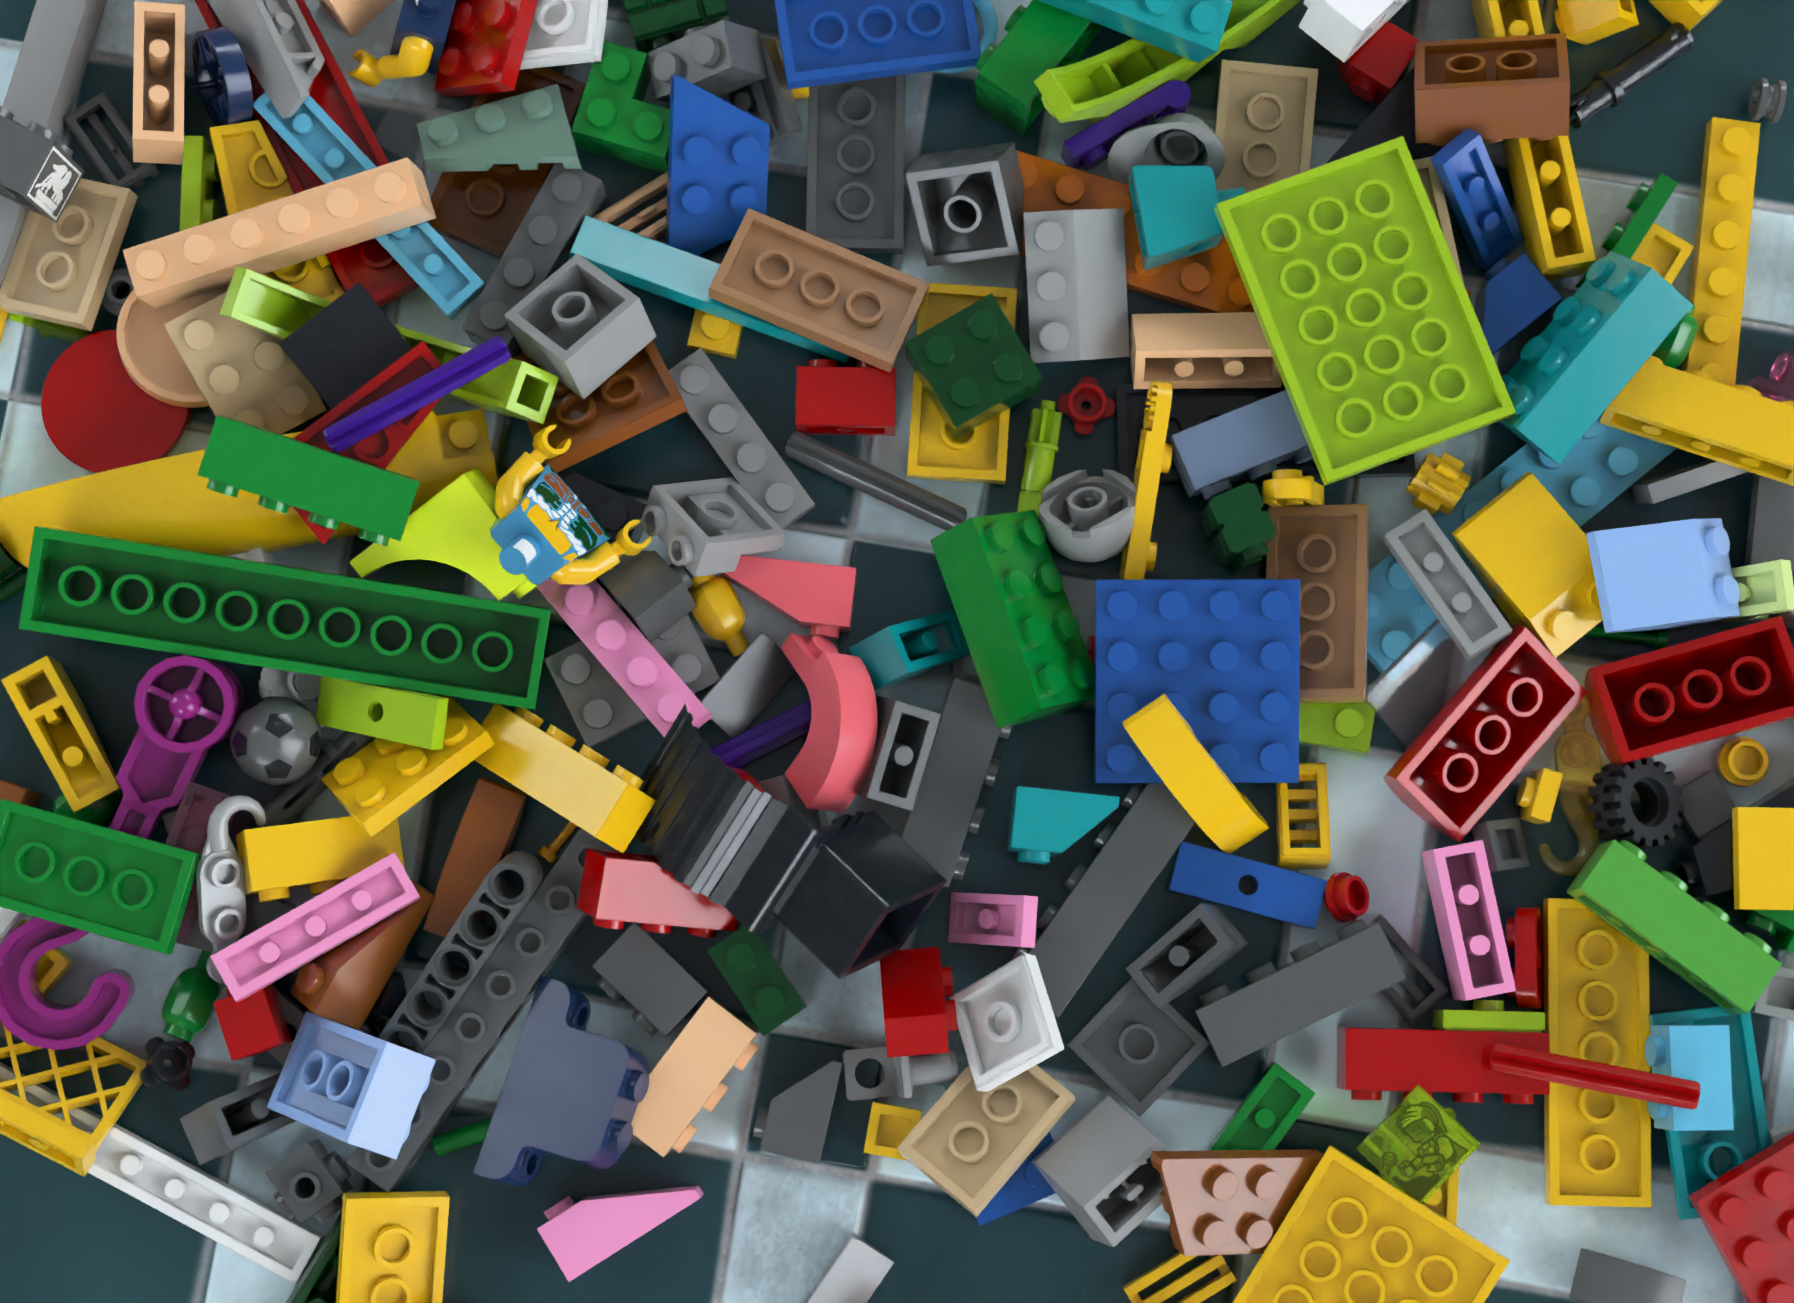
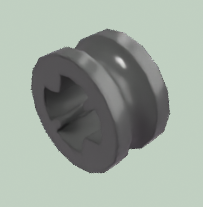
M1757 78L1749 99V120L1758 122L1761 117H1765L1767 123L1776 124L1779 121L1786 102L1787 84L1785 81L1776 80L1774 84H1769L1767 78Z

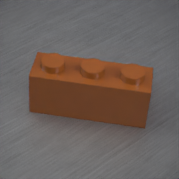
M1566 33L1415 42L1414 94L1416 143L1444 146L1466 128L1479 133L1484 143H1497L1511 138H1531L1544 141L1555 136H1569L1570 76Z

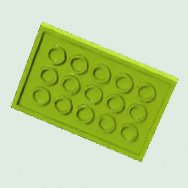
M1403 136L1216 204L1214 211L1324 486L1509 418L1516 413Z

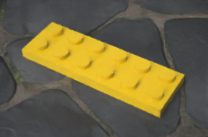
M1543 899L1544 1032L1549 1033V1053L1650 1072V1066L1645 1057V1042L1647 1037L1650 1036L1649 954L1576 899ZM1550 1082V1095H1544L1545 1204L1652 1207L1651 1117L1648 1112L1647 1101Z

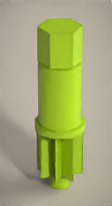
M1041 400L1040 409L1034 408L1031 410L1027 442H1025L1027 450L1017 512L1035 510L1038 520H1040L1039 505L1041 506L1043 502L1041 494L1045 487L1051 483L1055 453H1058L1059 449L1058 439L1062 413L1055 412L1056 402L1050 400Z

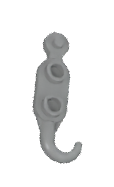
M235 795L225 798L216 805L209 817L207 840L201 859L197 864L196 883L199 927L204 937L210 940L213 945V951L210 956L235 943L246 927L244 867L229 837L228 822L235 812L246 810L251 812L259 827L266 824L263 808L258 801L249 796ZM209 957L206 966L208 975L212 980L225 984L211 957Z

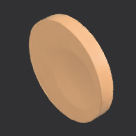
M229 286L158 309L138 299L134 290L129 294L118 317L117 345L126 371L144 392L159 401L178 407L198 408L209 406L163 324L226 292Z

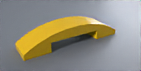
M1165 694L1122 722L1132 740L1175 798L1205 834L1224 853H1233L1269 829L1264 818L1242 791L1239 792L1196 738L1191 726Z

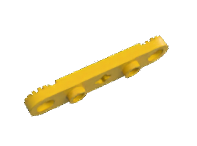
M1152 380L1147 392V399L1150 400H1146L1145 404L1150 406L1144 409V429H1141L1133 484L1136 487L1134 525L1128 547L1122 551L1119 570L1120 579H1144L1145 571L1153 572L1156 562L1157 542H1150L1160 473L1168 474L1173 445L1165 443L1173 389L1172 383Z

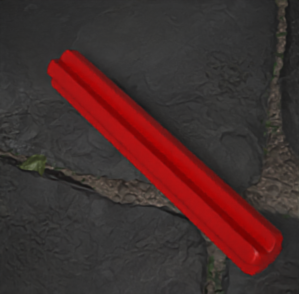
M1501 1043L1494 1044L1491 1050L1489 1065L1493 1071L1691 1110L1696 1109L1699 1104L1701 1087L1696 1081Z

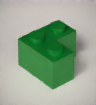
M604 41L602 61L593 62L571 132L578 149L665 173L668 171L670 109L643 102L651 79L647 53Z

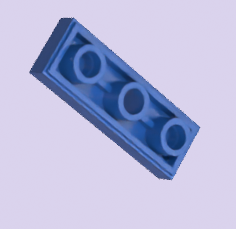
M1182 841L1178 846L1167 890L1301 927L1315 929L1327 880ZM1243 876L1251 878L1254 882V890L1249 895L1243 894L1238 887V882Z

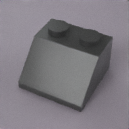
M1014 142L924 154L905 173L927 267L1020 255L1022 252L1024 185Z

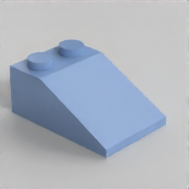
M1721 518L1688 519L1586 533L1605 633L1689 628L1741 616L1738 604L1740 590L1736 580L1733 578L1728 554L1730 540L1723 528Z
M306 1011L266 1108L346 1143L397 1159L402 1144L410 1133L411 1122L421 1096L428 1088L430 1074L436 1060Z

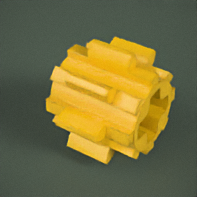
M1429 452L1419 464L1405 489L1406 492L1415 496L1412 504L1421 510L1427 509L1431 516L1437 510L1448 515L1460 500L1471 479V476L1461 471L1465 463L1446 452L1442 456L1440 455V457Z

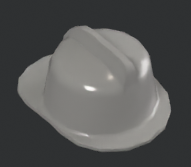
M1178 112L1166 115L1156 124L1140 126L1122 134L1114 141L1108 153V170L1114 181L1127 185L1132 166L1138 165L1212 167L1216 179L1225 165V150L1220 138L1213 133L1212 127L1207 126L1200 118L1190 113Z

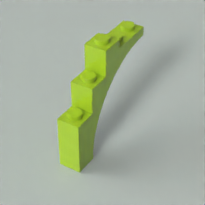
M1232 0V7L1218 51L1199 63L1132 38L1085 60L1058 68L1047 69L1034 83L1042 94L1041 99L1045 109L1053 117L1057 118L1060 123L1087 119L1094 125L1171 80L1186 82L1221 51L1247 46L1301 0Z
M236 266L219 314L284 340L332 302L247 268ZM395 325L413 348L424 341L441 365L473 349ZM510 358L509 361L448 393L445 397L471 408L484 409V411L544 424L559 377L524 361Z

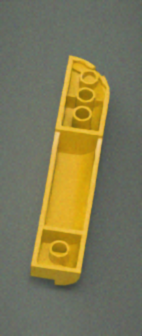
M484 409L436 416L435 411H431L385 468L386 470L420 480L409 515L462 474L476 468L480 469L496 491L498 482L494 454L491 452ZM301 432L284 434L283 436L293 439ZM206 449L86 475L0 498V543L14 559L27 568L35 526L52 527L225 556L262 548L270 553L320 541L291 505L288 513L285 514L258 505L260 495L239 489L237 497H232L206 488L209 479L197 475ZM342 522L338 530H335L328 540L358 535L360 528Z

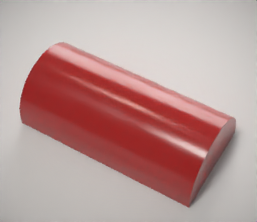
M1782 616L1590 668L1585 675L1584 688L1588 692L1585 695L1586 704L1596 738L1611 763L1624 765L1635 760L1650 758L1794 718V649Z
M1513 625L1511 627L1513 629L1511 634L1498 642L1383 777L1391 791L1409 809L1437 831L1459 843L1588 693L1525 626Z

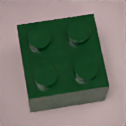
M992 293L905 342V356L954 439L1040 391L1043 377Z

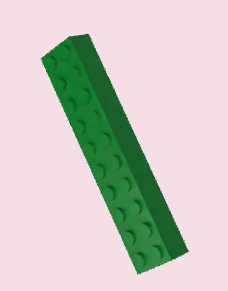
M35 526L19 629L535 710L551 608L503 600L498 601L497 599L52 527Z

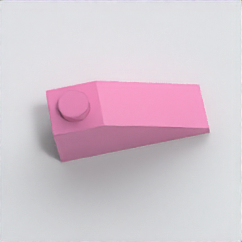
M696 1185L586 1196L577 1203H574L569 1195L544 1211L548 1221L538 1227L537 1230L568 1282H570L699 1200L704 1193L700 1186Z

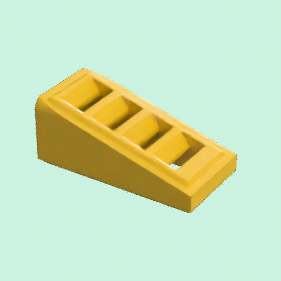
M1299 763V782H1315V789H1288L1287 783H1276L1277 867L1283 869H1325L1328 867L1331 859L1326 763ZM1288 802H1315L1316 809H1289ZM1289 823H1316V829L1290 830ZM1290 843H1316V848H1290Z

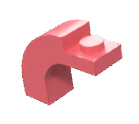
M790 633L781 646V650L808 690L811 702V723L806 741L785 772V776L807 809L844 813L867 776L875 750L878 712L874 687L868 670L860 657L838 653L837 647L823 636L814 635L810 637Z

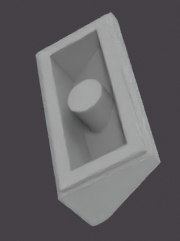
M853 1232L804 1303H867L895 1261Z

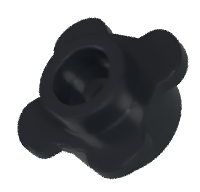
M153 1037L147 1041L144 1047L148 1055L146 1067L140 1072L142 1083L148 1087H153L156 1084L168 1085L177 1092L186 1089L191 1082L188 1073L192 1068V1059L195 1056L194 1047L186 1041L181 1043L177 1041L165 1042L161 1037ZM164 1060L172 1062L170 1069L164 1067Z

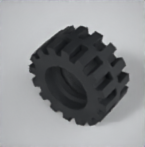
M1654 758L1635 760L1624 765L1610 763L1601 767V773L1594 775L1592 781L1596 784V787H1589L1588 796L1593 798V804H1587L1588 813L1595 814L1596 818L1591 823L1594 829L1603 830L1600 837L1605 842L1614 839L1617 842L1626 840L1642 849L1663 845L1665 840H1671L1676 835L1672 828H1679L1682 823V819L1678 817V812H1684V803L1678 802V796L1683 793L1681 786H1674L1673 784L1676 779L1672 771L1664 772L1666 768L1664 763L1661 761L1654 762ZM1633 787L1641 801L1639 820L1633 814L1630 805V794Z

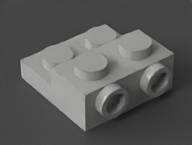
M733 477L653 485L642 514V524L645 532L649 536H658L668 547L671 561L677 566L684 565L694 577L733 572L737 568L741 555L781 550L786 536L783 529Z

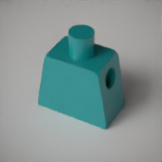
M1132 166L1128 185L1144 270L1153 269L1218 246L1224 233L1214 208L1217 203L1245 194L1244 187L1217 191L1212 167Z

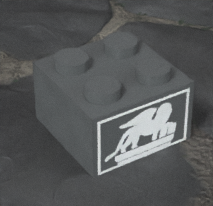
M0 106V195L57 223L85 171L71 158L74 151L57 141L58 135L30 121L26 128L12 119L14 115L10 111Z

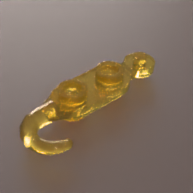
M1586 696L1583 697L1562 722L1564 731L1554 746L1556 772L1563 774L1558 791L1560 806L1578 837L1579 851L1574 859L1562 861L1551 853L1548 844L1542 843L1539 846L1542 860L1548 868L1558 874L1569 876L1579 874L1599 846L1598 833L1600 829H1594L1591 821L1596 817L1594 813H1588L1587 804H1593V798L1588 796L1589 787H1596L1592 779L1596 773L1602 772L1601 767H1603L1599 743L1592 734L1587 732L1584 726L1585 720L1590 713V704Z

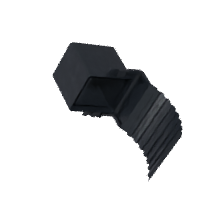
M684 704L640 777L644 782L639 790L656 800L635 835L638 841L646 846V852L651 857H655L659 861L658 865L664 870L671 872L674 875L673 878L678 882L685 883L690 887L691 891L696 894L701 893L707 896L709 901L725 907L748 931L760 933L775 926L779 920L839 980L897 952L906 942L947 880L874 811L867 813L859 811L854 816L843 814L842 817H835L831 822L832 825L818 829L797 809L773 799L772 795L766 792L758 791L750 782L743 781L737 776L738 773L732 768H727L722 763L723 760L709 750L710 746L706 741L701 740L698 728L692 725V714L687 712L686 704Z

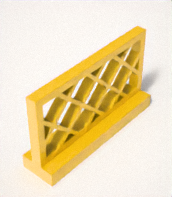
M3 1025L8 1046L0 1048V1059L11 1058L15 1079L0 1082V1134L85 1177L96 1160V1151L141 1086L140 1072L146 1067V1061L97 1037L84 1045L89 1060L58 1068L54 1050L47 1049L52 1069L21 1077L16 1055L43 1048L29 1045L26 1042L13 1044L11 1032ZM93 1051H95V1052H97V1053H99V1054H101V1055H103V1056H102V1057L95 1058ZM119 1063L134 1071L125 1085L103 1091L98 1073L99 1068ZM91 1071L96 1093L66 1100L61 1078ZM55 1080L60 1102L42 1107H36L27 1102L24 1087ZM18 1089L19 1097L9 1093V1091ZM115 1099L110 1108L107 1110L105 1101ZM99 1103L103 1118L91 1135L72 1125L69 1110ZM62 1112L64 1121L54 1116V1114Z

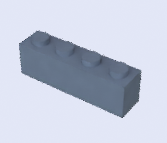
M1286 390L1173 434L1168 441L1169 444L1173 445L1172 459L1189 499L1203 494L1205 501L1233 489L1230 482L1245 476H1249L1250 481L1255 482L1272 475V471L1278 470L1276 464L1294 457L1297 464L1313 459Z

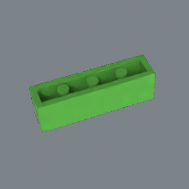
M1614 839L1599 844L1566 892L1730 1015L1749 1013L1782 965V963L1769 954L1772 950L1771 947L1754 934L1749 932L1741 934L1729 925L1730 917L1719 907L1707 901H1703L1701 904L1687 894L1688 886L1674 874L1664 870L1661 873L1644 862L1647 858L1646 854L1626 840L1617 842Z

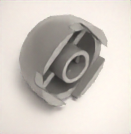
M1086 469L1077 470L1058 477L1045 487L1041 494L1043 502L1041 506L1039 505L1040 520L1046 539L1060 555L1073 561L1092 563L1114 557L1128 547L1134 525L1136 487L1127 476L1113 470L1102 469L1103 477H1087Z

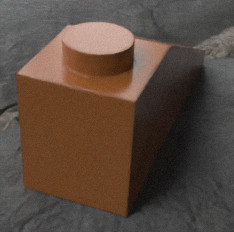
M410 878L421 899L305 964L298 972L296 982L289 993L312 1013L360 1030L435 896Z

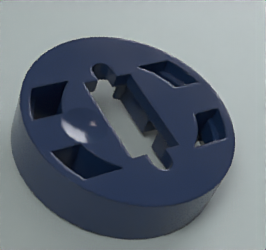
M226 27L197 31L192 44L193 67L197 83L191 85V90L194 92L199 91L204 107L216 126L251 121L253 114L251 80L244 55L235 36Z

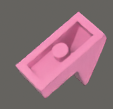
M951 892L948 942L1035 948L1038 897Z

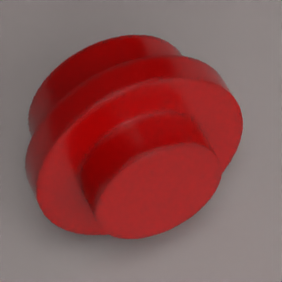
M1339 872L1330 876L1323 896L1327 910L1338 922L1345 923L1356 920L1358 916L1363 915L1367 911L1369 905V893L1365 882L1359 876H1352L1347 872Z

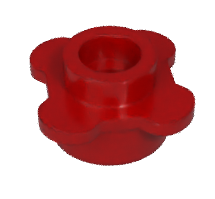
M1083 377L1069 394H1061L1059 396L1057 409L1062 414H1067L1070 417L1078 434L1088 435L1093 432L1094 425L1102 418H1110L1114 414L1115 402L1111 398H1106L1096 379ZM1083 402H1089L1091 408L1089 410H1084L1081 404Z

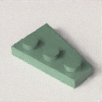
M558 84L416 123L424 159L430 172L488 171L494 164H518L520 170H538L539 163H562L564 169H582Z

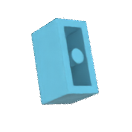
M1650 1025V1036L1647 1037L1645 1042V1057L1648 1065L1652 1067V1073L1696 1081L1701 1087L1699 1104L1693 1110L1647 1101L1649 1115L1654 1119V1128L1672 1131L1734 1130L1729 1025Z

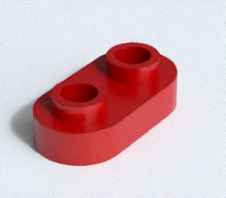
M1518 907L1515 917H1508L1506 923L1507 946L1515 948V968H1511L1516 988V991L1508 992L1507 994L1509 998H1516L1519 1008L1541 1009L1544 992L1542 914L1539 907Z

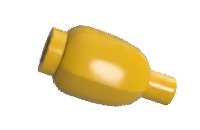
M716 574L692 578L693 585L689 587L691 590L689 593L697 606L692 610L697 622L707 635L716 640H724L733 657L742 654L749 646L742 633L746 616L741 600L731 582L726 577L716 576Z

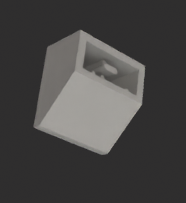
M1109 1095L1103 1096L1032 1160V1163L1090 1238L1108 1246L1115 1247L1162 1204L1160 1193L1164 1191L1160 1172L1152 1166L1151 1153L1152 1151L1167 1150L1158 1138Z

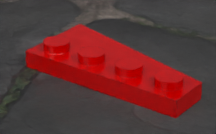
M422 341L293 439L332 451L323 436L325 428L440 367L441 363L424 341ZM441 398L338 454L385 469ZM292 506L324 545L335 530L308 521L309 511Z

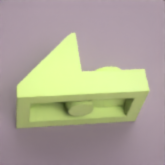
M1780 559L1731 568L1733 578L1736 580L1740 590L1738 604L1741 616L1706 624L1767 619L1769 614L1794 610V585L1791 561Z

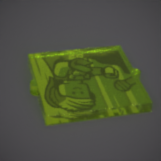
M1418 1084L1356 1149L1382 1173L1381 1178L1394 1184L1398 1189L1423 1204L1481 1144L1455 1119L1456 1113L1451 1108L1444 1109Z

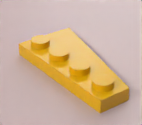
M259 120L210 127V137L227 215L294 194L287 180V175ZM326 254L262 274L330 302L335 301L345 293L330 267L331 264Z

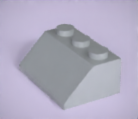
M1123 208L1025 212L1024 234L1030 357L1034 363L1130 357Z

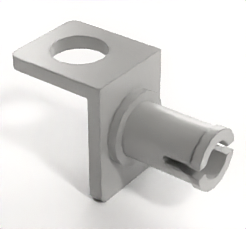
M886 1046L845 1050L842 1053L846 1098L850 1101L895 1096L912 1098L913 1085L954 1082L958 1077L955 1050H949V1053L887 1058ZM867 1058L877 1060L882 1065L884 1071L881 1083L873 1088L862 1087L855 1077V1069L858 1063Z

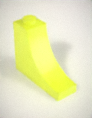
M479 468L462 474L410 514L401 541L390 538L388 546L373 543L349 562L361 578L378 571L387 564L398 561L421 559L445 563L468 573L481 582L498 601L512 593L518 599H521L539 586L532 584L523 573L519 575L508 573L500 564L499 554L502 548L491 537L490 533L491 527L498 518L495 512L496 491Z

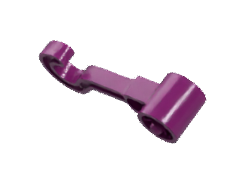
M184 655L166 658L147 671L138 683L134 699L136 720L140 727L116 776V780L122 789L123 797L109 828L151 840L165 810L168 807L185 802L209 749L230 737L236 718L241 710L245 708L246 702L243 685L232 669L219 660ZM34 917L11 931L0 945V1020L8 1031L32 1046L56 1051L84 1046L114 1026L130 1004L134 995V980L125 970L110 969L95 979L88 994L79 1003L70 1005L53 1003L42 994L37 986L35 974L38 962L46 952L73 943L90 932Z

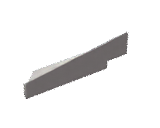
M207 0L222 25L228 28L235 36L245 61L281 117H292L308 97V90L325 61L296 0Z

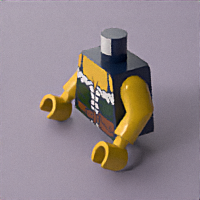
M404 0L390 54L378 59L363 49H359L353 54V58L360 62V65L354 71H349L348 74L368 87L373 88L383 78L389 80L418 77L426 72L435 75L456 0Z

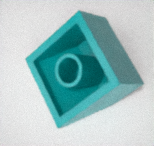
M1017 786L1012 794L1007 852L1017 853V862L1047 865V863H1050V856L1057 857L1116 810L1119 807L1120 797Z

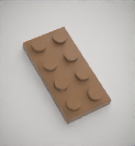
M748 208L709 287L708 297L891 373L928 293L930 284Z
M1368 504L1268 507L1269 516L1277 532L1267 544L1270 552L1267 554L1266 579H1300L1299 703L1366 702L1370 509Z

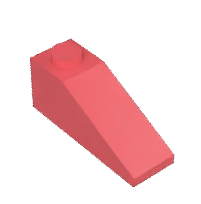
M741 555L735 571L719 573V575L726 577L731 583L801 628H809V636L811 637L820 635L827 639L836 640L839 639L840 632L850 633L857 579L856 568Z

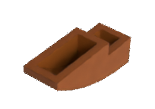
M484 777L478 779L445 862L434 894L435 898L431 903L423 930L445 938L489 871L510 853L527 799V793ZM478 910L479 921L484 926L488 912Z

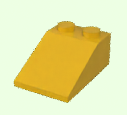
M1526 472L1451 533L1511 625L1525 626L1555 658L1602 621L1586 534L1533 473Z

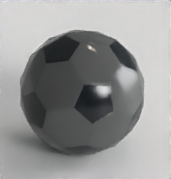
M269 696L258 699L241 710L232 726L230 744L233 759L241 771L249 778L264 784L282 785L298 780L312 769L320 754L322 738L320 724L304 704L288 697Z

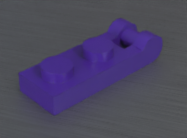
M1171 80L1066 140L1061 154L1066 166L1076 169L1084 166L1086 170H1090L1108 159V153L1114 141L1125 132L1140 126L1156 124L1166 115L1178 112L1185 113L1191 97L1189 86L1181 80Z

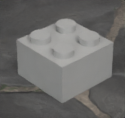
M578 253L504 314L522 352L544 370L558 376V380L583 400L657 337L640 298Z

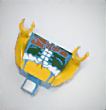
M554 424L537 432L533 438L534 450L530 454L525 451L498 480L495 494V512L498 518L491 527L490 533L491 537L502 548L499 560L503 569L513 575L523 573L535 585H540L551 578L558 584L586 585L620 563L618 557L621 555L635 556L639 554L651 542L652 537L650 536L641 544L632 542L628 532L641 522L640 520H632L617 533L615 542L612 544L606 542L611 538L607 531L549 464L545 467L541 465L545 459H551L565 453L571 445L570 438L563 440L556 449L549 445L547 440L548 434L557 426Z

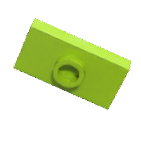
M1473 1000V1010L1433 1009V1027L1440 1030L1542 1033V1030H1545V1012L1504 1011V1001Z

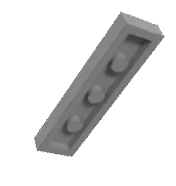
M699 348L668 370L686 405L688 416L734 479L783 530L815 508V503L702 348Z

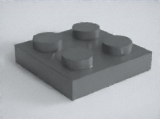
M1131 976L1066 1045L1141 1117L1210 1043L1169 1003L1161 1008H1156Z

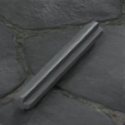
M794 431L786 443L784 452L787 457L941 529L948 531L966 520L967 511L965 508L802 432Z

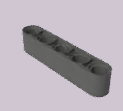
M525 851L511 852L489 871L381 1032L380 1039L423 1054L540 886L543 870L540 862L532 854ZM506 869L514 870L522 876L524 881L523 889H516L508 884L505 879ZM478 910H485L491 913L497 922V928L489 929L483 926L478 918ZM451 951L463 953L469 961V969L457 966L451 958ZM424 991L436 993L442 1001V1008L431 1006L426 1001ZM398 1031L409 1033L414 1038L416 1047L404 1045L398 1036Z

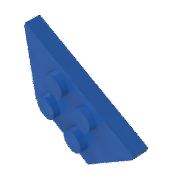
M671 74L665 244L697 256L734 238L748 208L766 215L770 125L750 112L732 105L722 97L689 82L679 74Z

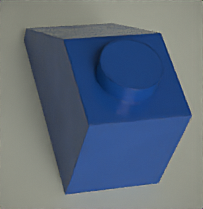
M1525 253L1512 263L1504 257L1482 276L1487 283L1476 294L1474 311L1492 355H1495L1539 320L1562 299L1560 294Z

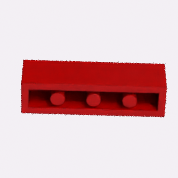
M1337 1027V1088L1351 1090L1352 1100H1382V1091H1401V1100L1406 1101L1419 1087L1431 1099L1432 1092H1452V1102L1483 1103V1093L1503 1094V1103L1534 1104V1094L1550 1095V1082L1493 1071L1489 1065L1491 1050L1494 1044L1501 1043L1549 1053V1033Z

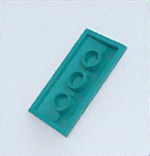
M1710 1006L1649 1015L1650 1025H1729L1734 1130H1665L1677 1213L1680 1220L1700 1218L1688 1197L1689 1195L1771 1146L1750 1011L1747 1014L1730 1015L1720 1006Z

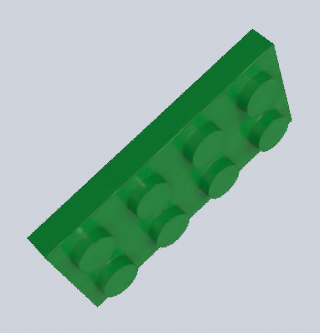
M1 799L0 907L164 954H172L195 880L197 864L202 854L15 801Z

